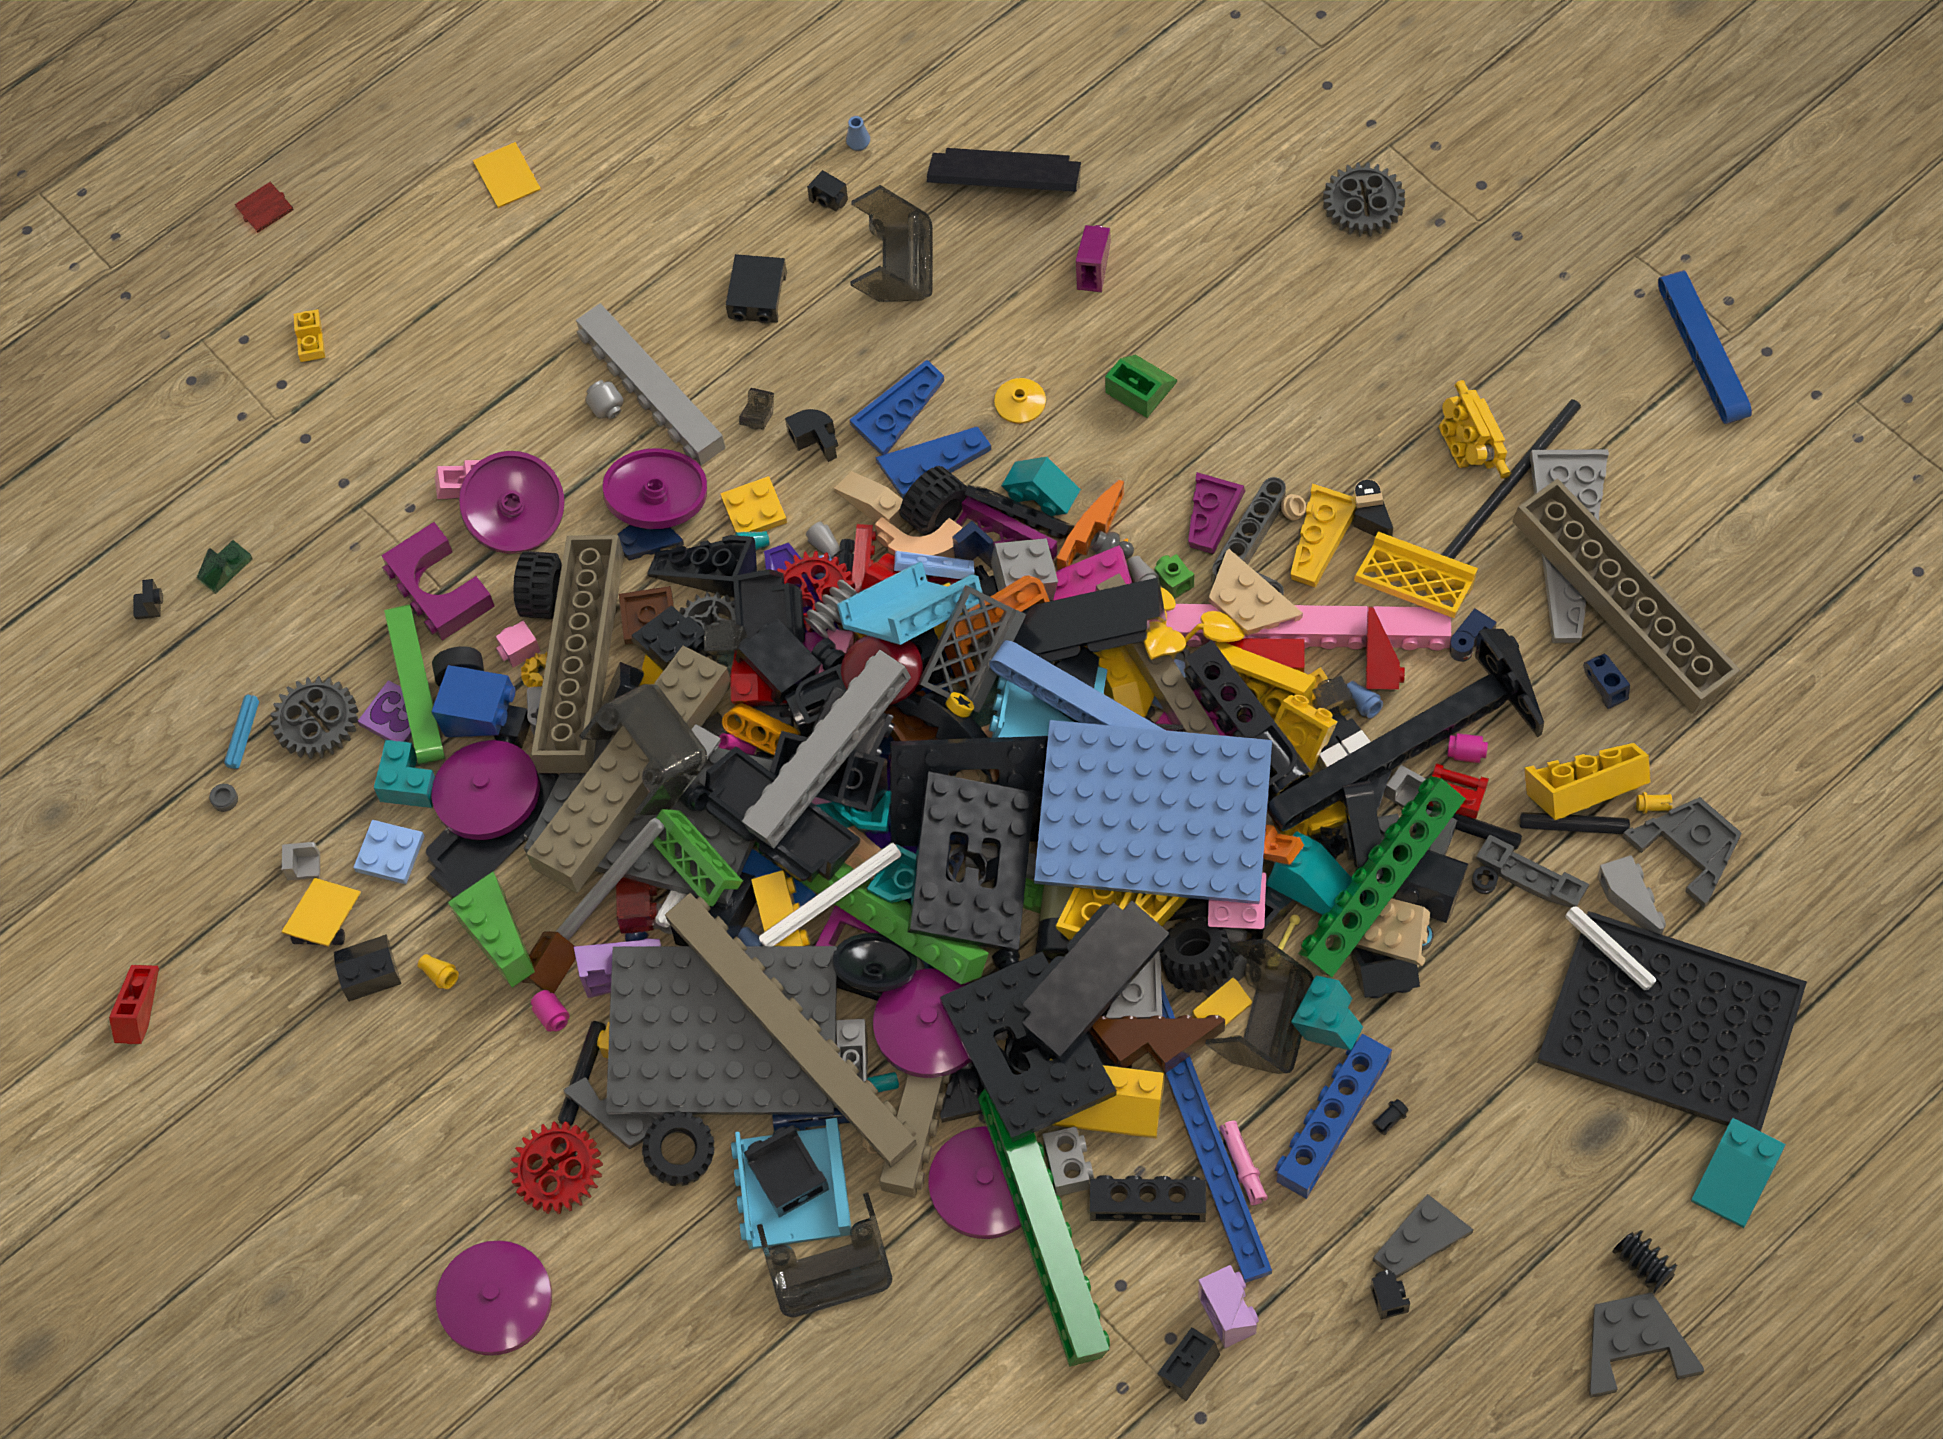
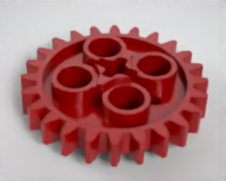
M805 551L801 560L794 555L793 564L784 561L786 570L777 569L778 572L784 573V584L802 585L800 588L802 590L803 607L811 606L813 607L811 610L816 611L815 601L808 590L806 582L802 578L803 574L808 576L813 590L817 593L821 603H823L822 597L825 594L831 595L829 590L832 587L839 589L837 585L839 580H844L853 589L856 588L855 582L851 581L853 578L851 571L846 572V564L839 565L838 557H834L830 561L827 552L822 558H819L817 551L814 552L813 557H809ZM818 573L826 574L822 579H814V576ZM803 613L804 617L809 619L807 613ZM804 619V628L807 629V632H812L813 629Z
M553 1121L551 1129L541 1124V1133L539 1134L532 1129L531 1134L533 1138L531 1140L525 1137L522 1138L525 1147L515 1148L520 1157L511 1158V1161L518 1165V1167L510 1169V1172L514 1176H518L511 1182L515 1187H519L516 1193L520 1197L524 1196L523 1201L527 1205L533 1202L532 1207L537 1211L543 1206V1211L546 1214H549L553 1207L557 1214H561L562 1206H565L571 1212L573 1202L582 1206L581 1197L583 1195L587 1198L592 1197L588 1189L589 1187L598 1188L593 1179L602 1177V1174L596 1168L603 1166L601 1160L595 1159L601 1155V1152L598 1148H594L597 1143L593 1138L589 1139L590 1135L587 1131L584 1130L580 1133L581 1129L576 1124L570 1130V1125L565 1121L560 1129L559 1125ZM567 1143L566 1149L563 1152L556 1153V1149L560 1144ZM543 1159L542 1166L539 1169L532 1170L533 1164L537 1160ZM556 1164H558L559 1167L557 1171H555L554 1168ZM581 1165L580 1172L575 1176H570L572 1168ZM552 1182H557L556 1189L552 1192H547L548 1185Z

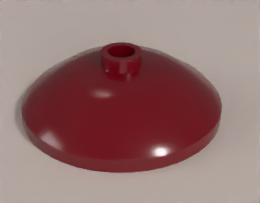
M866 635L856 641L843 658L841 677L846 690H848L850 682L865 669L869 658L875 656L881 650L904 665L911 676L910 680L889 705L902 701L915 690L922 676L923 664L919 650L910 640L900 645Z

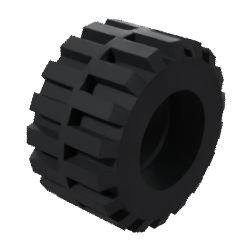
M943 466L931 468L923 473L907 491L900 506V516L923 536L929 535L939 529L948 518L954 521L962 511V502L967 498V495H964L967 486Z
M524 551L520 555L515 569L513 585L514 603L520 617L553 619L562 563L557 553Z
M1192 918L1186 919L1184 923L1179 922L1175 924V928H1169L1167 931L1170 934V938L1159 952L1168 981L1174 984L1175 988H1183L1184 992L1189 993L1195 990V993H1199L1203 989L1208 991L1213 989L1214 985H1221L1223 978L1230 976V970L1234 968V955L1226 930L1218 927H1209L1208 920L1205 921L1204 918H1197V920H1192Z
M674 1111L672 1114H663L661 1118L652 1122L650 1128L648 1127L642 1146L644 1164L648 1167L649 1173L653 1177H657L658 1181L663 1184L666 1182L670 1186L682 1184V1186L688 1185V1183L695 1182L704 1175L711 1164L715 1149L714 1138L711 1136V1130L708 1125L705 1126L703 1120L700 1117L692 1116V1113L687 1112L685 1114L681 1113V1111ZM683 1133L693 1140L695 1154L688 1163L675 1165L669 1163L663 1157L661 1145L669 1134Z

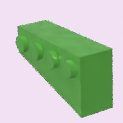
M494 871L448 902L458 922L511 987H514L535 972L504 890Z

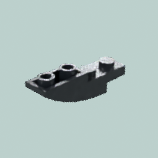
M934 691L924 696L912 692L902 701L892 704L900 708L902 713L922 719L928 726L939 727L936 738L940 740L988 738L981 727L970 716L960 717L955 715L946 705L947 698Z

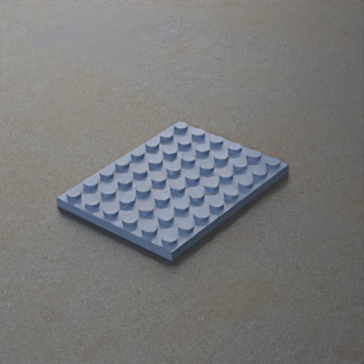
M1050 720L1034 884L1259 904L1272 740Z

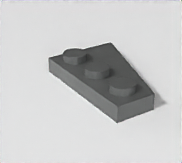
M1427 1194L1373 1257V1262L1384 1270L1394 1272L1397 1279L1424 1263L1426 1259L1439 1251L1442 1252L1449 1248L1454 1242L1471 1235L1474 1229Z

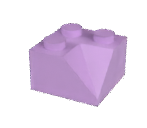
M1231 1265L1199 1279L1198 1298L1224 1348L1256 1334V1323L1259 1322L1253 1307H1247L1243 1300L1246 1297L1244 1279L1239 1271L1234 1273Z

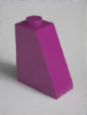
M1085 225L1076 257L1077 290L1102 292L1111 244L1110 228L1100 225Z

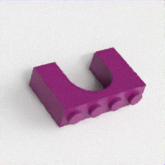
M433 522L381 555L385 563L382 569L390 580L394 578L397 581L396 587L403 598L407 596L412 601L410 606L418 617L423 615L426 619L424 624L432 635L436 633L443 641L495 606L491 594L477 576L447 594L433 595L419 588V582L423 573L429 567L453 553L448 539L436 523Z

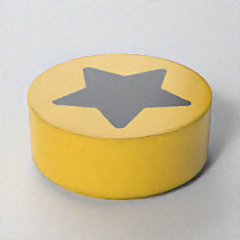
M957 692L951 693L946 701L947 707L960 717H969L974 709L973 702Z

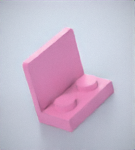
M1262 873L1259 904L1209 900L1208 926L1263 929L1265 921L1266 873Z

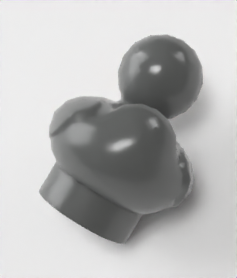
M1099 530L1089 546V549L1095 551V555L1116 546L1122 548L1125 559L1130 558L1134 553V547L1128 542V538L1120 542V536L1116 532L1104 533Z

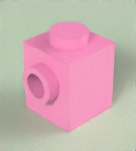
M524 621L513 627L505 628L496 636L499 644L496 650L503 661L508 660L513 668L526 661V658L533 657L535 652L540 653L537 640Z

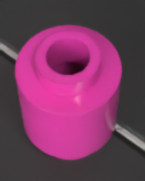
M1457 733V736L1450 735L1447 757H1454L1456 761L1480 763L1481 758H1486L1488 742H1483V736Z
M543 990L532 998V1011L547 1031L557 1032L565 1028L570 1014L554 993Z

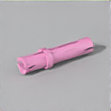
M1237 1122L1224 1123L1225 1126L1221 1125L1219 1129L1238 1171L1237 1179L1239 1183L1243 1184L1250 1200V1205L1263 1203L1261 1198L1263 1201H1266L1268 1197L1259 1179V1169L1253 1165Z

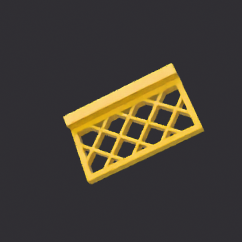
M1378 532L1372 548L1355 575L1354 581L1455 618L1467 594H1470L1473 589L1478 568ZM1392 569L1395 574L1385 576L1382 570ZM1375 572L1378 577L1372 578L1364 575V573ZM1417 578L1420 583L1410 585L1407 579ZM1400 581L1403 586L1396 587L1391 585L1390 582ZM1442 587L1445 593L1435 594L1433 588ZM1425 590L1428 596H1420L1416 592ZM1450 599L1454 606L1452 608L1442 604L1440 601Z

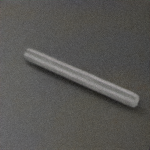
M653 818L648 822L556 932L560 933L567 940L574 935L662 832L664 824L659 819Z

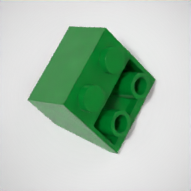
M1135 354L1120 358L1105 376V393L1148 418L1175 386L1177 379Z

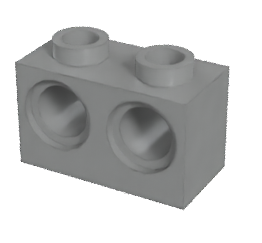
M1076 1127L1043 1134L1044 1148L1049 1168L1053 1175L1056 1195L1061 1196L1090 1189L1089 1179L1094 1178L1090 1161L1085 1162L1083 1153L1087 1152L1084 1135L1078 1136ZM1065 1143L1073 1146L1072 1150L1068 1152H1063L1058 1148ZM1069 1170H1076L1080 1173L1076 1178L1065 1176V1173Z

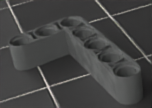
M1270 477L1263 482L1213 565V585L1228 549L1234 553H1240L1241 556L1238 557L1247 565L1249 564L1281 511V502L1286 494V486L1280 478ZM1275 492L1278 495H1270L1269 493ZM1261 512H1262V513H1265L1266 515L1260 516V515H1257V513H1261ZM1245 533H1253L1254 535L1247 536ZM1258 573L1284 596L1283 586L1278 581Z

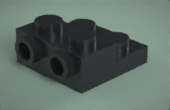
M672 605L631 635L632 642L663 671L682 646L700 653L707 645V632L690 616L685 618Z

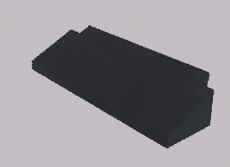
M946 148L945 153H932L927 172V182L1077 192L1080 188L1081 162L1070 161V155Z
M771 569L733 576L737 644L747 637L751 639L764 624H771L777 619L802 644L804 643L803 600L800 587L790 583L784 584V573ZM788 704L750 706L794 727V719ZM758 726L760 733H765V730Z
M1153 578L1032 605L1022 611L1026 616L1013 642L1047 662L1076 657L1080 654L1081 647L1088 646V649L1092 652H1099L1144 642L1147 639V632H1151L1149 620L1166 621L1159 578Z
M736 746L706 771L705 788L711 792L706 805L707 812L744 840H755L759 843V851L799 881L808 880L811 883L818 873L830 881L860 844L861 838L811 802L776 847L772 848L752 834L743 824L742 820L746 811L761 798L765 787L772 784L777 776Z
M538 773L540 793L535 808L521 825L505 835L492 839L474 840L456 835L446 828L426 848V855L430 858L427 862L435 867L426 878L453 899L493 872L525 840L524 832L539 818L559 775L557 773Z
M1132 900L1123 910L1114 902L1111 905H1102L1067 944L1068 953L1065 957H1055L1021 995L1020 1001L1024 1012L1029 1014L1022 1022L1027 1037L1062 1061L1169 940V932Z

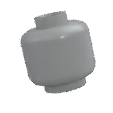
M600 380L587 389L585 401L597 418L608 417V419H613L620 414V407L624 399L612 382Z

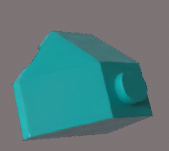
M890 791L884 794L872 812L834 802V809L859 831L888 834L890 824Z
M897 844L896 846L901 853L900 858L878 872L867 888V891L890 903L912 897L916 854Z

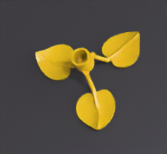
M1161 587L1166 621L1149 622L1151 632H1147V639L1144 641V645L1151 660L1164 655H1171L1172 659L1175 660L1177 653L1184 650L1186 643L1199 630H1203V635L1206 638L1216 642L1238 641L1243 639L1245 634L1227 614L1218 611H1208L1202 614L1200 618L1201 623L1197 624L1184 638L1180 632L1166 626V611L1174 610L1176 603L1174 597Z

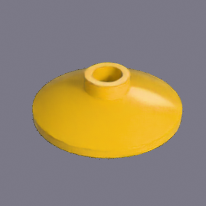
M1016 378L1005 382L999 387L994 399L995 408L998 414L1009 422L1017 424L1028 423L1041 415L1046 405V396L1042 387L1036 382L1026 378ZM1023 395V397L1017 398L1016 396Z

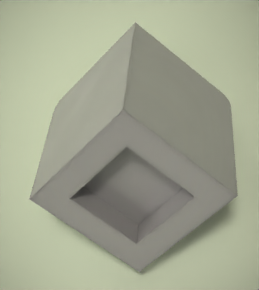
M1400 765L1386 785L1385 797L1404 807L1409 801H1413L1419 793L1418 788L1425 778Z
M315 842L282 845V871L287 880L320 877V851Z

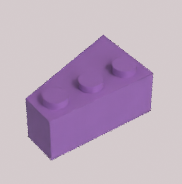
M648 938L639 941L574 947L579 977L587 997L591 998L611 993L613 947L662 946L660 939Z

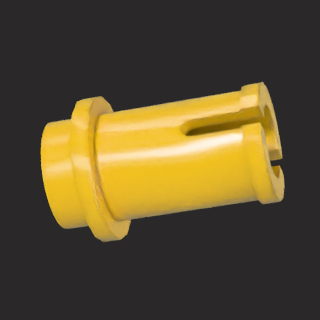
M1642 792L1641 795L1636 796L1637 811H1642L1643 814H1647L1648 811L1669 812L1672 810V805H1669V803H1673L1671 794L1647 795L1646 792Z

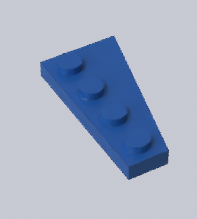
M928 360L924 361L852 417L850 425L881 455L887 454L945 381L944 375Z
M974 427L876 457V463L903 499L911 485L929 469L943 466L952 473L991 451V444L980 429Z

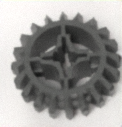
M706 591L704 598H700L696 594L695 602L687 600V608L680 607L679 612L685 618L690 616L707 632V645L699 654L705 657L711 656L716 661L719 654L726 658V651L728 650L735 653V645H738L735 600L731 601L728 595L721 599V595L716 592L714 597H710V594ZM718 614L727 616L732 622H727L725 619L720 618Z

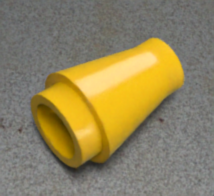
M428 954L423 955L418 961V968L438 988L450 989L457 982L459 972L456 970L455 965L431 957Z

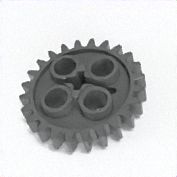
M1359 162L1356 163L1355 169L1346 165V172L1338 169L1337 177L1331 175L1330 183H1326L1323 193V208L1327 209L1326 216L1332 217L1333 225L1340 222L1339 230L1348 227L1350 235L1354 230H1358L1360 237L1363 231H1367L1369 236H1372L1375 229L1378 233L1382 234L1383 226L1391 229V222L1397 223L1398 217L1403 214L1405 190L1401 189L1402 182H1396V174L1388 176V168L1382 172L1379 171V164L1374 169L1370 168L1369 162L1366 163L1365 168H1361ZM1359 182H1362L1364 186V198L1367 203L1368 217L1365 216L1364 199L1361 195V185Z
M318 676L315 683H312L310 678L307 677L305 685L296 681V689H292L289 686L286 687L289 693L287 696L279 694L282 703L273 704L277 712L271 713L273 719L271 726L282 748L286 747L290 754L296 751L298 757L301 758L307 752L309 759H312L314 753L318 752L320 758H323L325 750H328L330 754H334L333 747L336 745L342 749V739L350 741L351 738L348 732H356L353 723H357L359 720L356 715L359 710L353 695H350L348 688H343L339 681L333 685L331 678L328 677L325 683H323L320 676ZM322 698L319 702L312 703L314 700ZM300 703H305L317 719L320 718L323 726L329 732H325L313 716H309L307 710ZM301 715L299 718L292 720L294 716ZM338 715L336 719L329 720L330 717ZM317 732L314 736L308 737L310 733Z

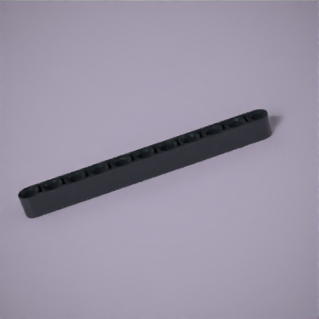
M1489 674L1277 795L1267 804V813L1282 831H1287L1343 799V785L1369 780L1370 782L1374 781L1450 737V735L1455 734L1498 709L1509 699L1510 694L1492 674Z

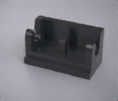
M1191 1327L1157 1373L1161 1377L1163 1384L1168 1389L1173 1387L1180 1398L1187 1401L1220 1356L1216 1342Z

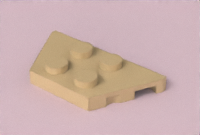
M1230 549L1226 551L1209 595V603L1219 612L1225 613L1233 619L1246 635L1258 633L1262 629L1278 627L1281 622L1292 619L1299 621L1302 619L1303 612Z
M1391 898L1355 947L1423 966L1425 957L1421 955L1422 944L1427 943V926L1429 925L1430 912L1425 907Z

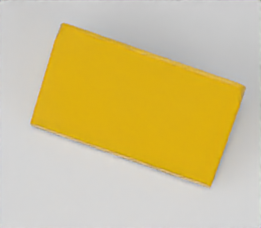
M1233 977L1192 1011V1017L1206 1018L1209 1015H1219L1225 1019L1226 1026L1252 1005L1253 1002Z

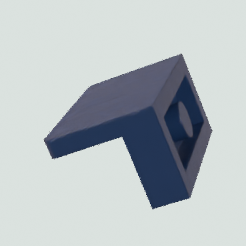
M971 521L952 536L954 557L972 561L979 557L992 569L991 558L994 542Z

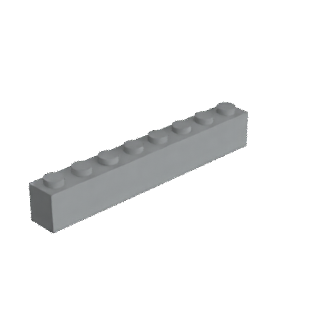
M601 303L576 319L579 329L577 335L584 344L589 343L591 345L594 355L599 360L603 359L607 363V368L614 377L618 375L622 379V384L629 393H635L642 408L645 410L649 409L653 413L652 416L659 426L664 425L668 429L667 432L670 438L675 443L679 442L683 446V450L688 457L695 459L702 466L726 449L723 435Z
M881 650L875 656L869 658L861 674L850 682L848 690L833 703L828 715L816 724L814 732L807 741L802 742L790 762L782 766L774 782L765 787L761 798L746 811L742 822L752 834L772 848L776 847L910 680L911 676L904 665Z

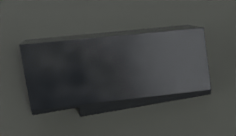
M781 731L770 772L778 777L782 766L790 762L796 754L799 745L807 741L808 737ZM853 749L816 797L872 812L888 790L887 759Z

